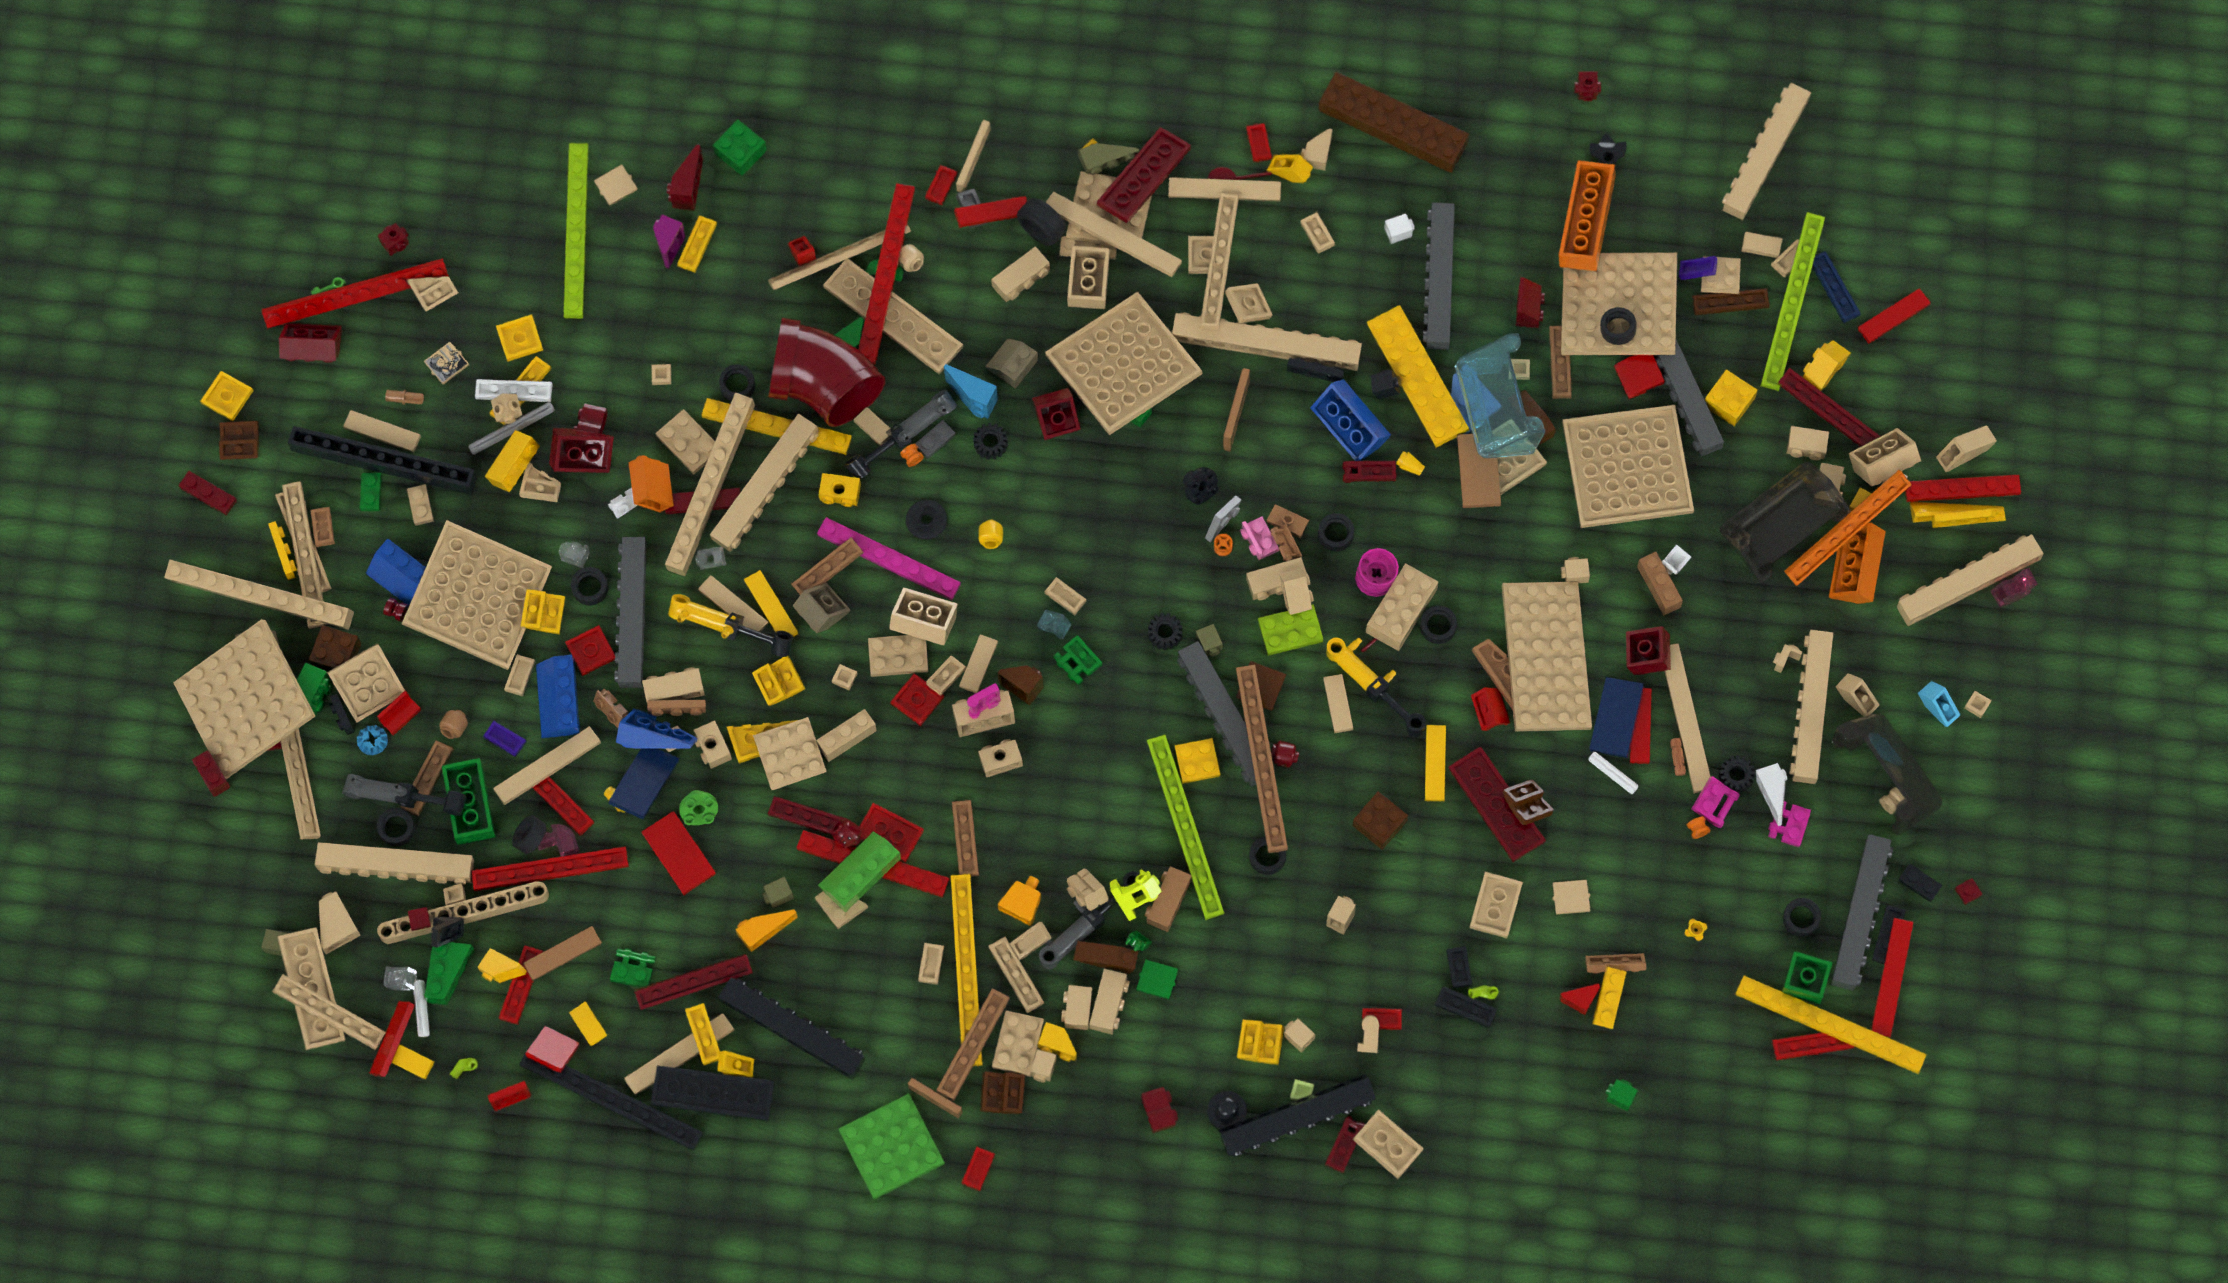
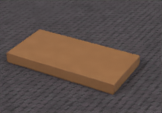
M1242 369L1223 439V449L1226 451H1231L1250 383L1249 369Z
M1495 433L1457 435L1463 508L1501 506Z

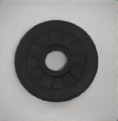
M932 500L916 502L909 508L906 514L908 530L920 539H933L939 536L947 525L945 509L939 503ZM928 515L932 518V521L929 524H924L921 518Z

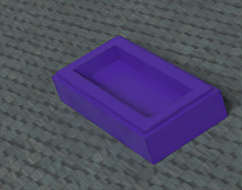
M1716 256L1683 260L1680 262L1679 278L1685 280L1716 275L1718 259Z
M495 721L492 722L483 735L484 739L514 757L518 755L526 743L524 738Z

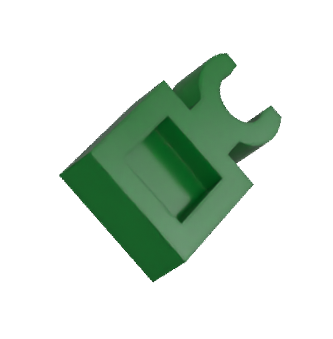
M1137 930L1132 932L1125 942L1126 945H1131L1134 951H1143L1152 943L1151 940Z

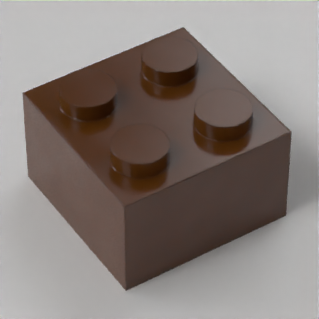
M322 625L309 662L312 666L329 672L358 654L361 641L356 635Z
M1378 791L1353 819V827L1383 850L1406 824L1408 815Z

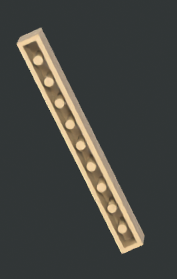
M1176 313L1172 334L1178 342L1286 360L1299 357L1310 363L1319 362L1323 366H1336L1342 369L1358 371L1362 343H1358L1356 340L1344 341L1337 337L1326 338L1318 334L1307 335L1300 331L1289 332L1281 328L1270 329L1265 328L1263 325L1252 326L1246 323L1228 322L1226 319H1220L1219 331L1201 329V316H1191L1189 313Z
M738 393L734 394L666 560L665 566L668 571L686 576L755 407L752 398Z
M169 560L164 576L165 579L171 582L349 630L354 611L349 608Z

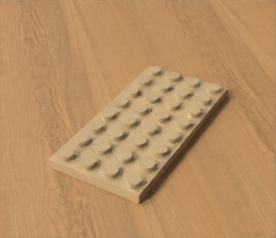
M1578 582L1503 583L1502 595L1515 731L1591 730L1592 720Z

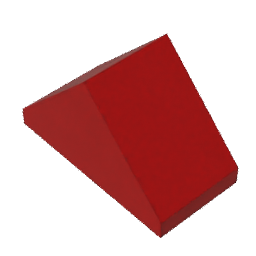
M805 236L788 243L798 267L816 260L814 248Z
M1595 984L1563 992L1560 995V1001L1586 1015L1599 992L1600 985Z

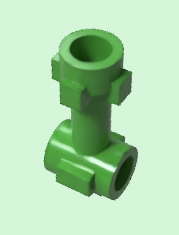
M337 277L333 279L331 285L319 289L317 286L311 293L314 295L346 286V282Z

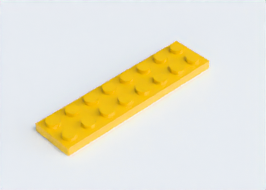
M1399 305L1367 321V326L1391 369L1400 377L1401 386L1435 447L1437 448L1456 438L1457 435L1470 431L1401 306Z

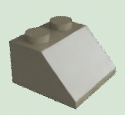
M1007 339L985 368L1016 389L1038 361V354L1021 341Z
M827 583L804 590L793 604L798 614L804 618L810 628L816 633L828 630L851 611Z

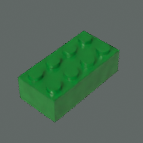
M480 758L443 765L442 771L446 794L448 791H456L467 796L462 815L455 816L450 814L454 839L457 845L496 837L483 764Z

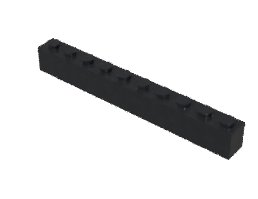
M293 426L288 440V445L293 452L470 495L473 493L477 480V475L473 469Z

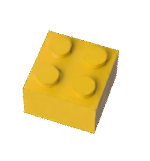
M1726 369L1706 396L1705 402L1709 411L1735 427L1756 398L1758 390Z

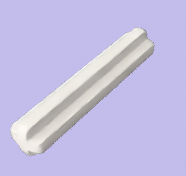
M1593 752L1590 755L1589 761L1629 793H1635L1638 785L1597 752Z
M416 980L413 982L417 1031L419 1037H427L430 1033L427 1002L425 999V982L423 980Z

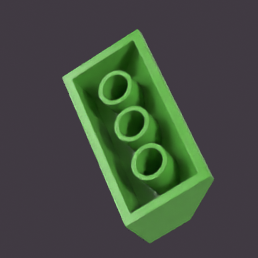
M872 832L818 887L846 913L901 859L900 852L885 838Z

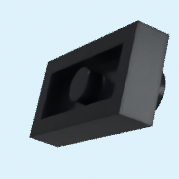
M337 693L330 696L332 703L329 706L333 714H338L339 719L336 721L340 730H345L347 735L354 733Z
M1912 864L1908 865L1898 880L1930 903L1942 887L1940 883Z
M1466 946L1446 949L1452 988L1472 986Z

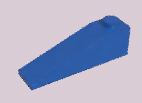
M633 709L619 722L616 743L621 744L625 748L690 749L697 742L698 738L681 729H671L670 723L666 721L661 723L652 714Z

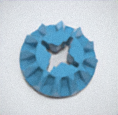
M367 725L366 728L360 730L357 736L359 749L367 755L381 753L388 743L386 732L377 725ZM370 734H372L374 738L377 737L374 743L375 746H373V744H371L370 741L367 742V740L370 739Z

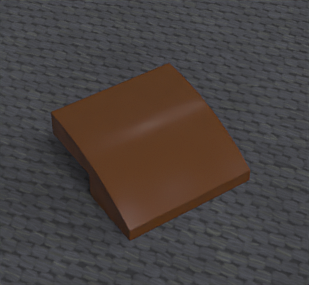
M259 422L220 423V460L258 458Z
M1250 661L1248 666L1255 665L1262 706L1273 711L1287 674ZM1238 690L1236 698L1241 699L1240 690Z
M1533 779L1503 790L1510 809L1523 826L1553 814L1554 809L1542 798L1544 791Z
M983 1072L980 1111L1022 1114L1025 1075L1008 1072L1004 1074Z

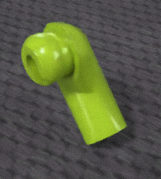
M1486 985L1472 988L1468 991V995L1472 999L1482 997L1492 1000L1499 993L1495 986L1489 987Z
M474 1058L460 1059L450 1072V1075L458 1079L462 1072L475 1070L478 1067V1062Z

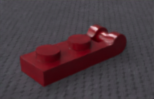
M1345 461L1342 463V469L1344 470L1343 482L1345 483L1354 481H1396V461ZM1358 469V474H1352V470Z
M1350 1116L1346 1117L1325 1166L1344 1173L1357 1144L1353 1139L1366 1123L1354 1121ZM1349 1127L1356 1130L1354 1134L1348 1131Z

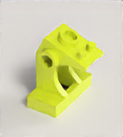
M1140 870V875L1135 878L1136 882L1126 887L1120 886L1117 879L1109 882L1112 894L1129 921L1136 918L1135 908L1146 902L1156 900L1158 894L1162 892L1158 886L1160 884L1159 880L1155 875L1151 876L1149 871ZM1142 889L1144 894L1137 898L1132 896L1133 893Z

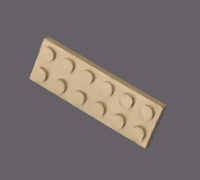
M317 928L278 936L287 977L336 1004ZM295 1005L306 1050L345 1041L344 1033L341 1030Z

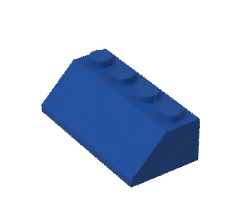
M1344 379L1331 383L1310 407L1355 461H1363L1378 450L1391 436Z
M387 539L375 552L366 575L399 600L410 605L426 567Z
M554 656L536 664L541 737L552 738L577 735L580 733L573 656Z

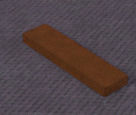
M1767 288L1739 291V294L1713 293L1692 296L1694 315L1765 309L1770 306Z

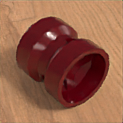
M390 597L385 604L383 614L388 617L393 616L395 620L402 622L409 604L399 603L397 599Z

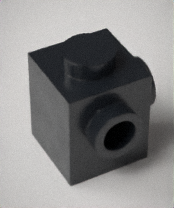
M1383 370L1378 374L1371 375L1372 393L1378 399L1400 394L1401 379L1392 370Z

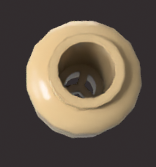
M908 244L902 246L898 264L907 272L917 271L923 265L924 256L914 245Z

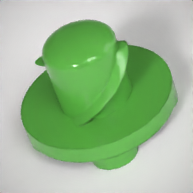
M694 790L681 801L679 806L680 816L687 825L710 824L714 821V817L718 812L717 800L710 793Z

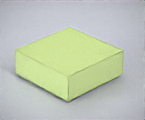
M1295 1079L1290 1100L1295 1101L1311 1095L1314 1084Z

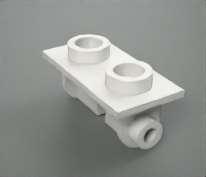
M632 487L624 492L625 497L619 495L615 499L610 500L608 504L617 519L638 506L633 501Z

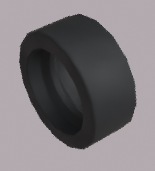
M1615 307L1606 311L1600 322L1602 337L1613 345H1622L1631 341L1637 329L1634 314L1630 310L1621 307ZM1619 318L1628 321L1630 327L1624 333L1615 334L1608 330L1607 325L1613 319Z
M740 364L726 367L719 377V386L723 396L727 400L732 401L735 393L727 389L726 381L734 374H742L747 377L748 386L738 394L750 398L755 390V378L752 371Z
M1333 513L1327 515L1319 524L1318 538L1320 543L1330 551L1338 552L1348 548L1354 538L1352 521L1343 514ZM1331 523H1341L1347 529V536L1341 542H1332L1326 538V527Z
M587 567L575 573L571 581V590L576 600L581 604L588 606L596 605L606 597L608 583L603 572L597 568ZM585 577H596L601 583L600 591L593 596L582 595L578 588L579 582Z
M1433 606L1422 615L1420 629L1427 641L1434 644H1443L1451 640L1456 633V616L1447 607ZM1434 615L1445 616L1450 623L1448 632L1443 635L1431 633L1427 626L1430 617Z
M391 808L380 815L377 821V830L379 836L386 844L402 846L412 839L415 833V824L411 815L406 810ZM395 816L404 818L407 822V831L397 838L388 836L385 832L386 822Z
M533 815L526 817L515 830L512 846L525 854L533 852L543 840L546 824Z
M1263 836L1251 845L1249 851L1250 863L1258 873L1273 875L1283 868L1286 861V851L1279 852V859L1276 864L1272 866L1261 865L1256 858V853L1261 846L1267 845L1266 837Z
M1807 898L1792 900L1786 906L1783 914V924L1786 930L1798 937H1806L1813 934L1821 920V911L1818 905ZM1803 906L1811 910L1813 922L1809 927L1799 928L1792 923L1790 915L1794 908Z

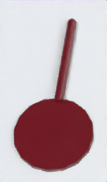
M1219 167L1210 172L1208 179L1242 180L1269 176L1272 173L1263 172L1236 177L1231 169Z

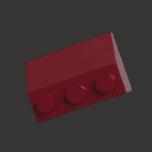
M286 323L279 336L280 359H286L287 361L300 359L306 362L321 360L326 363L336 361L340 352L342 326Z

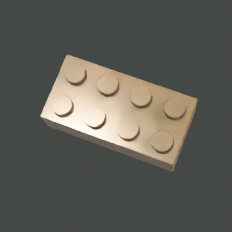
M1405 563L1369 620L1366 633L1399 651L1436 593L1439 582Z

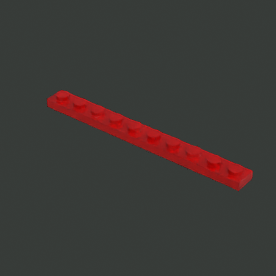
M896 183L858 349L874 365L877 360L915 192L914 186Z
M439 259L262 309V314L268 329L410 289L411 287L407 282L409 279L448 277L444 260Z

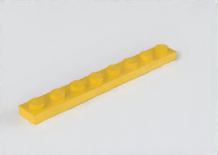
M707 398L702 418L723 423L730 404ZM753 410L746 429L781 438L793 420ZM817 427L819 435L813 443H809V446L847 455L852 435Z

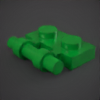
M1078 635L1063 646V650L1066 652L1064 656L1059 652L1053 656L1057 661L1056 664L1068 673L1070 680H1074L1078 685L1083 682L1079 675L1080 673L1084 672L1087 676H1090L1103 665L1101 660ZM1071 659L1078 665L1075 669L1068 663Z
M625 948V950L617 949L616 956L623 957V961H614L610 981L640 988L649 986L653 969L646 968L647 962L655 964L656 956L649 955L647 952H633L632 949ZM630 959L640 961V965L629 964Z

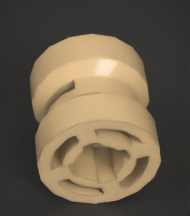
M1894 787L1887 796L1884 795L1879 801L1888 813L1893 814L1898 806H1903L1907 802V799L1898 788Z

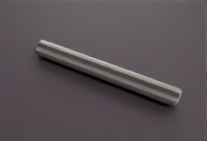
M547 402L516 419L514 423L507 424L469 445L471 453L475 455L512 435L515 430L519 431L555 411L553 405Z

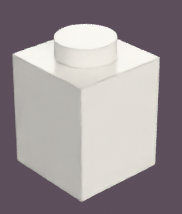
M1406 214L1385 220L1384 228L1390 243L1393 244L1412 237L1414 224L1412 219H1408Z

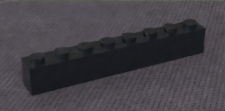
M730 978L719 995L721 1003L851 1080L855 1078L865 1062V1057L860 1049L848 1047L843 1039L831 1037L829 1035L830 1032L826 1029L814 1027L813 1022L805 1017L801 1019L796 1016L797 1013L792 1009L780 1007V1003L775 999L763 997V993L760 990L748 988L746 986L747 983L743 980Z
M1363 1074L1219 1129L1218 1132L1225 1152L1229 1156H1238L1245 1149L1260 1147L1263 1142L1277 1141L1284 1134L1292 1135L1297 1133L1300 1128H1310L1317 1125L1316 1122L1329 1121L1334 1119L1335 1115L1339 1113L1347 1114L1352 1112L1355 1107L1368 1106L1372 1104L1373 1100H1376L1369 1077Z

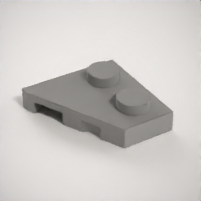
M1237 496L1233 497L1215 514L1205 536V539L1210 543L1227 525L1229 520L1239 513L1240 498Z

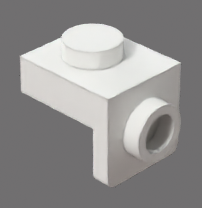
M1676 545L1667 557L1662 560V563L1670 575L1672 573L1677 575L1691 559V556Z

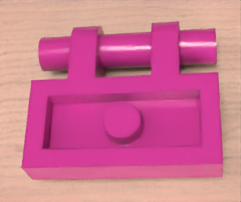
M1784 801L1783 817L1788 819L1786 826H1778L1775 819H1773L1769 826L1770 832L1768 836L1775 839L1777 833L1783 834L1781 842L1800 848L1811 810L1793 804L1791 810L1788 811L1785 809L1787 802Z

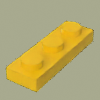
M699 215L677 263L678 267L696 272L717 226L716 221Z
M276 521L269 523L268 525L285 575L288 580L296 578L294 571H297L294 561L289 560L288 555L291 554L288 543L284 544L282 538L285 537L282 526L278 527Z
M1606 967L1592 1024L1613 1029L1626 971Z
M704 1003L685 1009L703 1065L719 1061V1048Z

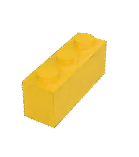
M515 430L485 477L493 486L510 492L540 446L531 436Z

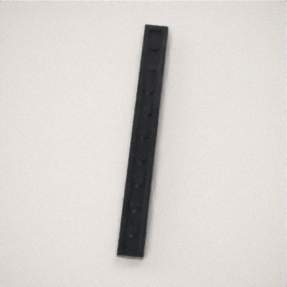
M526 1053L519 1064L520 1067L692 1151L695 1150L703 1135V1132L568 1066H565L562 1072L559 1073L526 1057Z

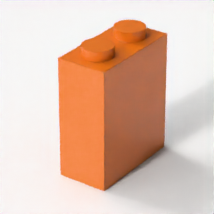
M645 455L638 456L635 460L629 462L634 504L657 512H662L674 506L668 464L648 458Z

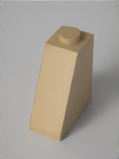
M1986 425L1953 438L1936 458L1945 472H1949L1988 451L1997 440Z
M337 892L325 894L319 900L321 947L325 954H328L361 935Z

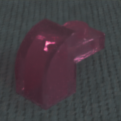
M2026 568L2014 578L1999 583L1991 590V593L1999 607L2026 597L2031 593L2030 590L2037 586L2038 583L2030 569Z
M561 824L551 825L553 832H545L543 840L538 846V850L557 845L561 857L580 853L574 833L570 828Z

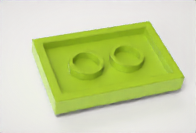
M1314 604L1311 605V610L1290 615L1288 611L1258 618L1268 656L1323 642Z

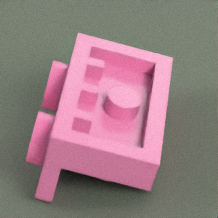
M1263 517L1246 523V521L1242 522L1241 535L1244 540L1248 539L1250 552L1253 556L1256 555L1258 560L1279 551V547L1273 536H1271V532Z

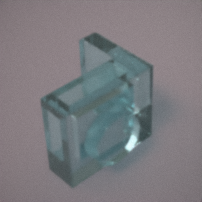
M1049 610L1044 611L1037 624L1040 630L1054 633L1060 639H1064L1071 626V623L1063 614Z

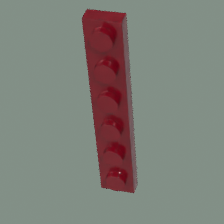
M1791 368L1787 370L1777 383L1860 447L1881 437Z
M743 954L636 989L634 992L640 1010L727 982L730 978L736 979L751 974L752 969L747 954Z

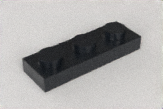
M1299 357L1289 358L1288 372L1330 382L1340 381L1344 378V371L1336 366L1327 367L1319 362L1310 363Z
M1890 905L1886 906L1871 961L1884 965L1893 919L1904 920L1906 910Z
M1442 987L1435 1006L1488 1028H1490L1497 1012V1008L1446 987Z

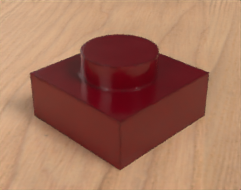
M1973 878L1955 887V891L1964 905L1982 896V892Z

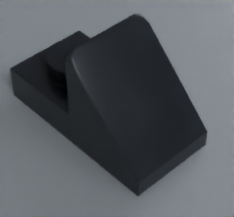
M433 918L431 946L438 948L463 937L464 918Z

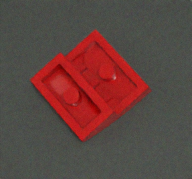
M1633 355L1614 365L1628 399L1645 394L1647 390L1660 386L1665 382L1653 355Z

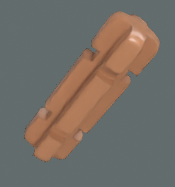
M1680 738L1671 739L1670 744L1673 763L1676 766L1674 768L1675 775L1683 776L1686 773L1681 748L1682 743Z

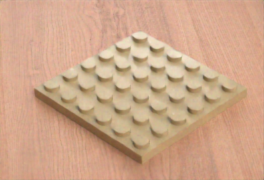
M1600 253L1597 271L1564 268L1561 355H1675L1677 253ZM1615 307L1630 310L1636 319L1637 329L1634 338L1622 345H1613L1607 342L1602 337L1600 329L1603 314ZM1619 318L1613 319L1607 325L1608 330L1615 334L1624 333L1630 327L1628 321Z
M1138 292L1045 352L1046 357L1109 435L1202 375V370Z
M1675 405L1562 420L1581 528L1694 513Z
M446 520L402 621V625L508 670L526 629L521 627L526 590L542 591L552 566Z
M262 619L173 682L205 746L225 779H228L315 717L266 620Z

